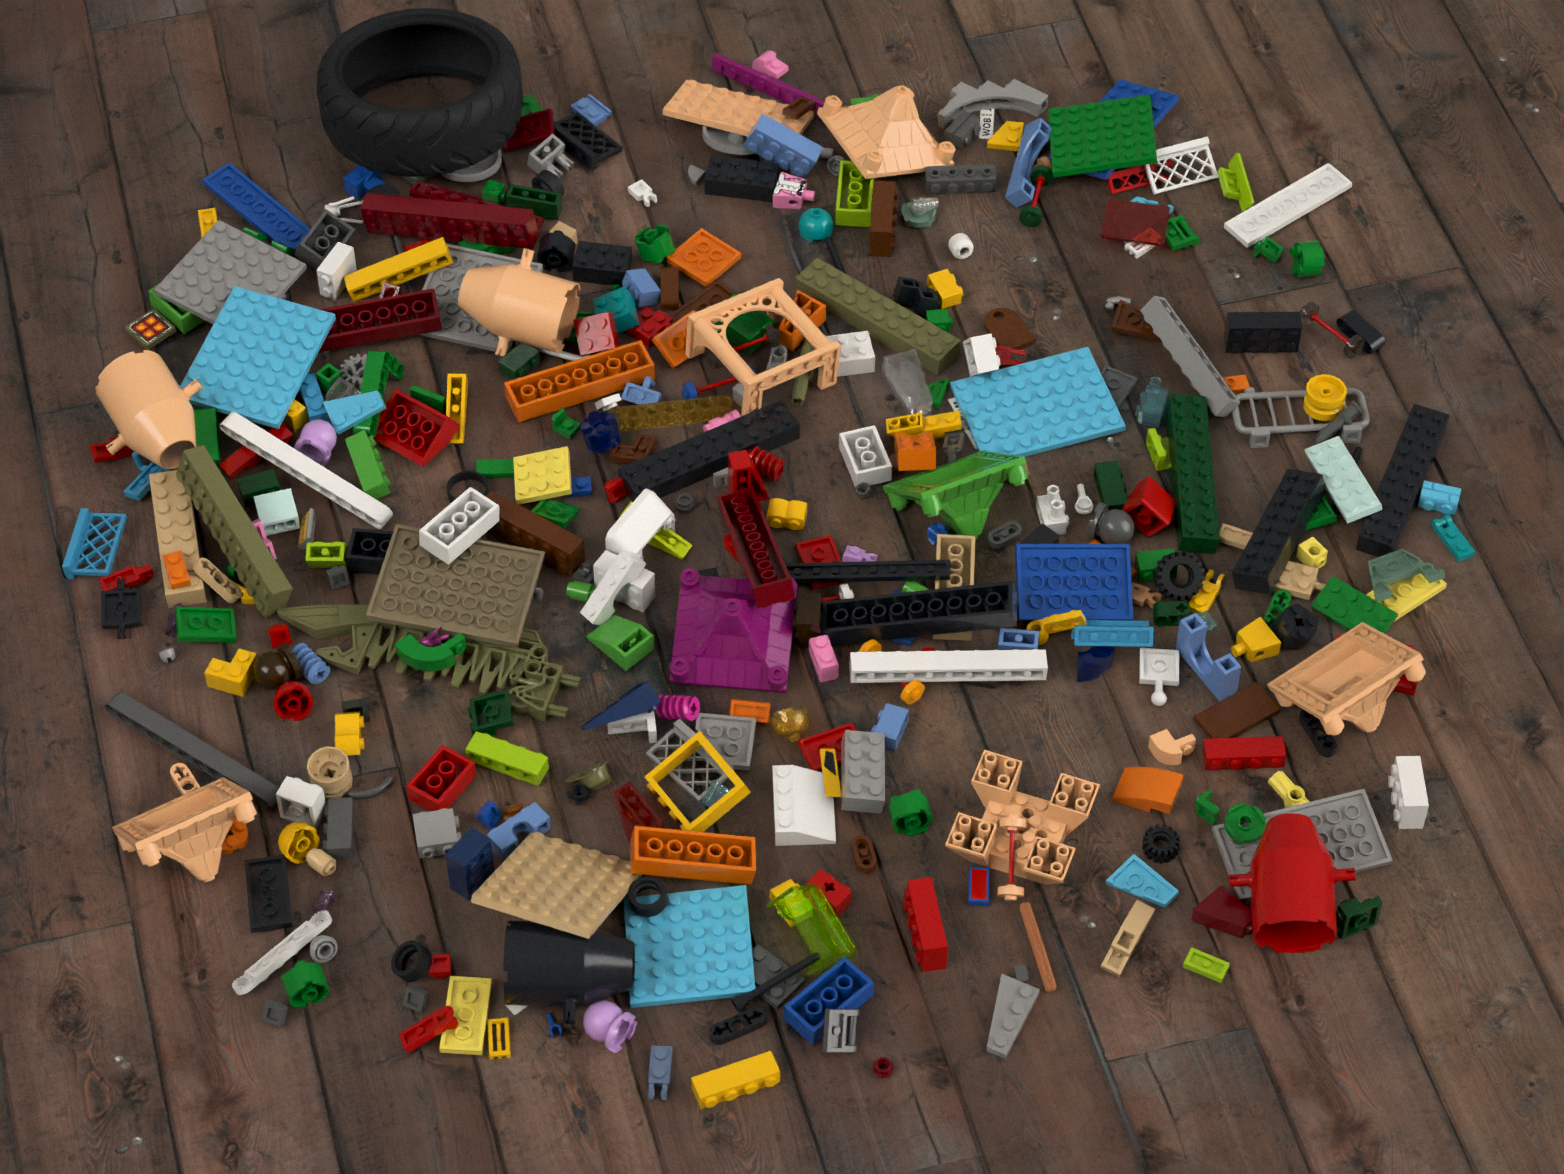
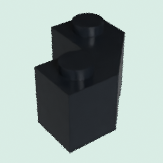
M898 277L893 293L895 302L903 307H913L914 313L925 319L926 310L936 309L938 303L936 291L928 288V290L920 286L921 282L916 279Z

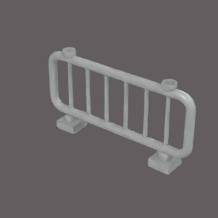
M1248 387L1244 390V393L1236 394L1235 396L1239 401L1250 400L1255 427H1245L1242 425L1238 406L1232 411L1236 429L1240 433L1250 435V448L1269 447L1270 434L1321 431L1332 421L1324 424H1314L1313 418L1308 415L1310 424H1295L1290 398L1305 397L1306 390L1255 392L1254 388ZM1347 388L1346 395L1356 396L1359 406L1364 413L1362 414V421L1343 425L1339 429L1342 430L1341 440L1343 443H1360L1362 428L1368 426L1370 416L1364 394L1356 388ZM1286 398L1292 425L1277 426L1271 399ZM1268 399L1274 426L1259 427L1253 400ZM1344 401L1345 410L1347 408L1346 401Z

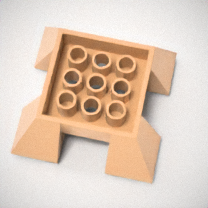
M984 750L971 780V784L986 809L983 818L979 819L958 812L945 847L970 862L1009 873L1010 833H1007L1005 829L999 828V819L1007 818V815H1018L1019 818L1026 820V829L1018 830L1015 833L1014 875L1044 885L1063 883L1076 849L1064 845L1063 841L1067 835L1088 818L1100 784L1061 773L1051 800H1044L1017 791L1023 761Z

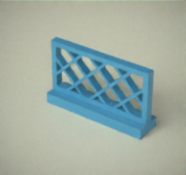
M88 508L80 509L62 565L67 579H74L75 575H110L127 520L126 514L90 513ZM94 519L103 520L98 525H93ZM120 520V523L113 527L111 526V522ZM107 525L110 529L101 534L98 530ZM96 532L98 536L89 541L88 536ZM114 533L115 538L111 539L110 541H107L105 539L107 536ZM103 540L105 544L96 549L94 544ZM91 547L94 551L85 556L83 552ZM110 548V553L105 556L101 554L102 551ZM96 555L100 557V559H98L94 563H91L89 561V559L93 558ZM85 562L89 565L84 569H78ZM102 563L106 564L105 570L96 569Z

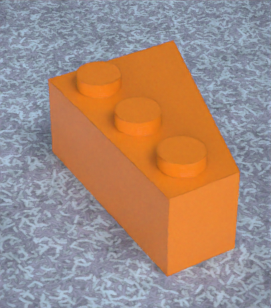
M797 289L793 301L819 327L826 321V305ZM784 317L778 328V341L780 345H784L793 352L806 338Z

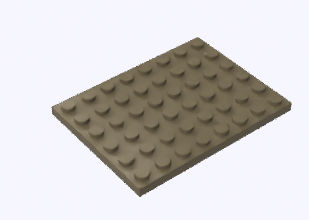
M396 524L366 612V620L430 632L442 626V629L438 632L440 634L456 636L461 633L467 639L518 648L544 562L545 552L478 539L448 565L420 546L419 530L421 528Z

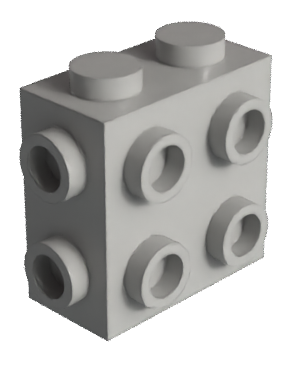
M453 808L413 814L419 859L446 855L461 839V832H456V828L460 827L458 815L454 816Z

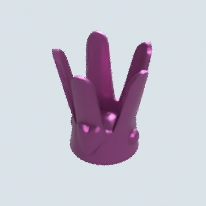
M441 626L431 634L421 637V644L427 647L442 645L440 641L448 638L449 635L436 636L442 629Z

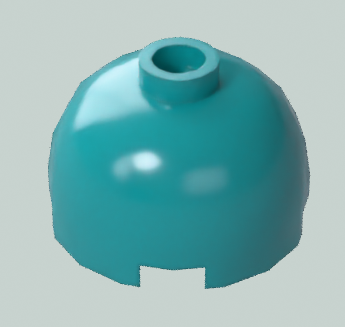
M822 208L806 210L799 220L798 229L800 236L809 242L822 239V242L825 241V238L831 237L833 234L831 215Z

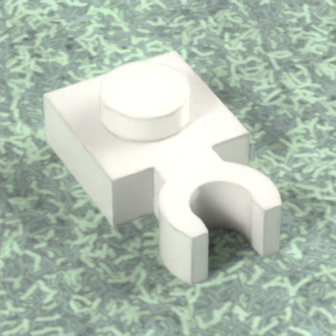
M642 179L628 186V192L638 202L643 199L646 207L650 206L649 200L657 203V196L652 193V188Z

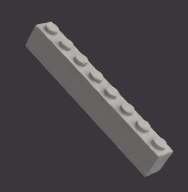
M1153 296L1140 310L1144 315V320L1152 326L1154 334L1162 340L1164 348L1170 351L1172 359L1180 365L1182 373L1190 379L1192 387L1198 390L1200 396H1206V403L1210 407V412L1216 417L1227 418L1240 404V401L1167 300L1163 297Z

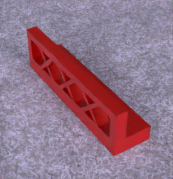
M1171 159L1167 160L1164 164L1173 170L1174 166ZM1154 163L1150 164L1151 171L1157 174L1160 167ZM1144 165L1112 172L1107 180L1103 179V182L1107 181L1110 194L1150 184L1149 180L1144 178L1146 173ZM1132 174L1139 178L1135 185L1128 182ZM1159 174L1161 177L1168 180L1169 176L1165 177L1164 175ZM1113 179H1119L1123 182L1120 189L1114 190Z

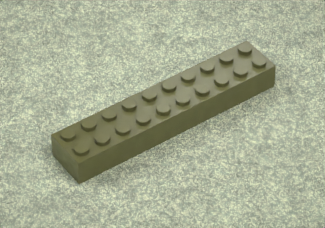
M816 258L795 278V293L798 289L825 304L826 311L860 331H868L869 336L937 376L960 355V339L819 258Z
M202 445L183 450L178 471L176 472L177 479L185 487L186 494L193 500L195 508L201 513L204 523L209 526L212 536L217 539L221 551L228 557L231 567H234L238 578L244 583L249 596H252L257 609L261 611L264 617L277 614L278 609L286 608L293 589L205 446Z

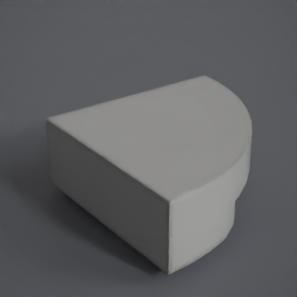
M690 165L688 176L691 183L697 186L705 177L706 172Z

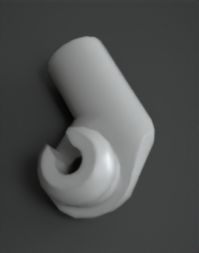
M1120 296L1107 298L1105 308L1113 310L1115 305H1119L1120 300L1125 301L1126 305L1130 306L1131 299Z

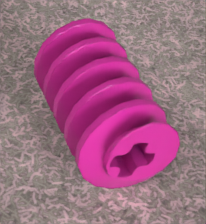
M663 694L658 695L661 701L657 704L656 713L660 719L693 721L698 717L700 702L697 697L694 696L692 698L691 696L685 697L683 695L678 697L677 695L671 696L669 694L665 696Z

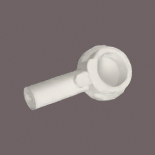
M1078 484L1077 491L1079 497L1075 503V510L1080 514H1089L1093 511V503L1086 496L1084 485Z

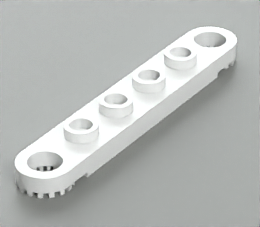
M322 910L321 913H315V916H312L309 921H305L248 968L243 976L236 978L233 981L234 983H232L235 993L237 995H244L250 992L259 983L265 981L276 969L282 967L289 958L296 955L307 943H310L313 938L331 924L332 917L329 912Z

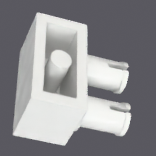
M1050 485L1047 488V495L1037 496L1036 510L1040 525L1043 523L1057 534L1063 535L1066 534V528L1069 526V517L1064 513L1065 502L1064 500L1061 501L1059 488L1056 485Z

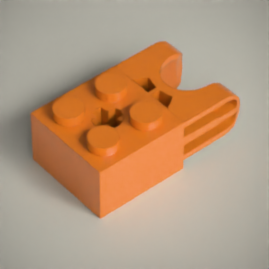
M923 431L918 435L894 432V448L899 471L936 470V446L932 431Z

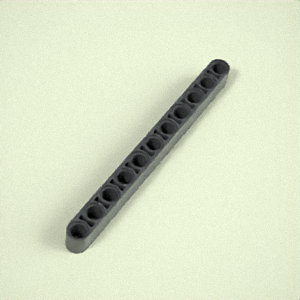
M119 691L105 705L106 710L112 716L216 780L224 777L248 790L253 798L252 802L260 807L271 810L277 803L276 793L279 787L127 694Z

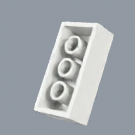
M472 487L468 488L419 530L420 546L449 565L499 522V505Z

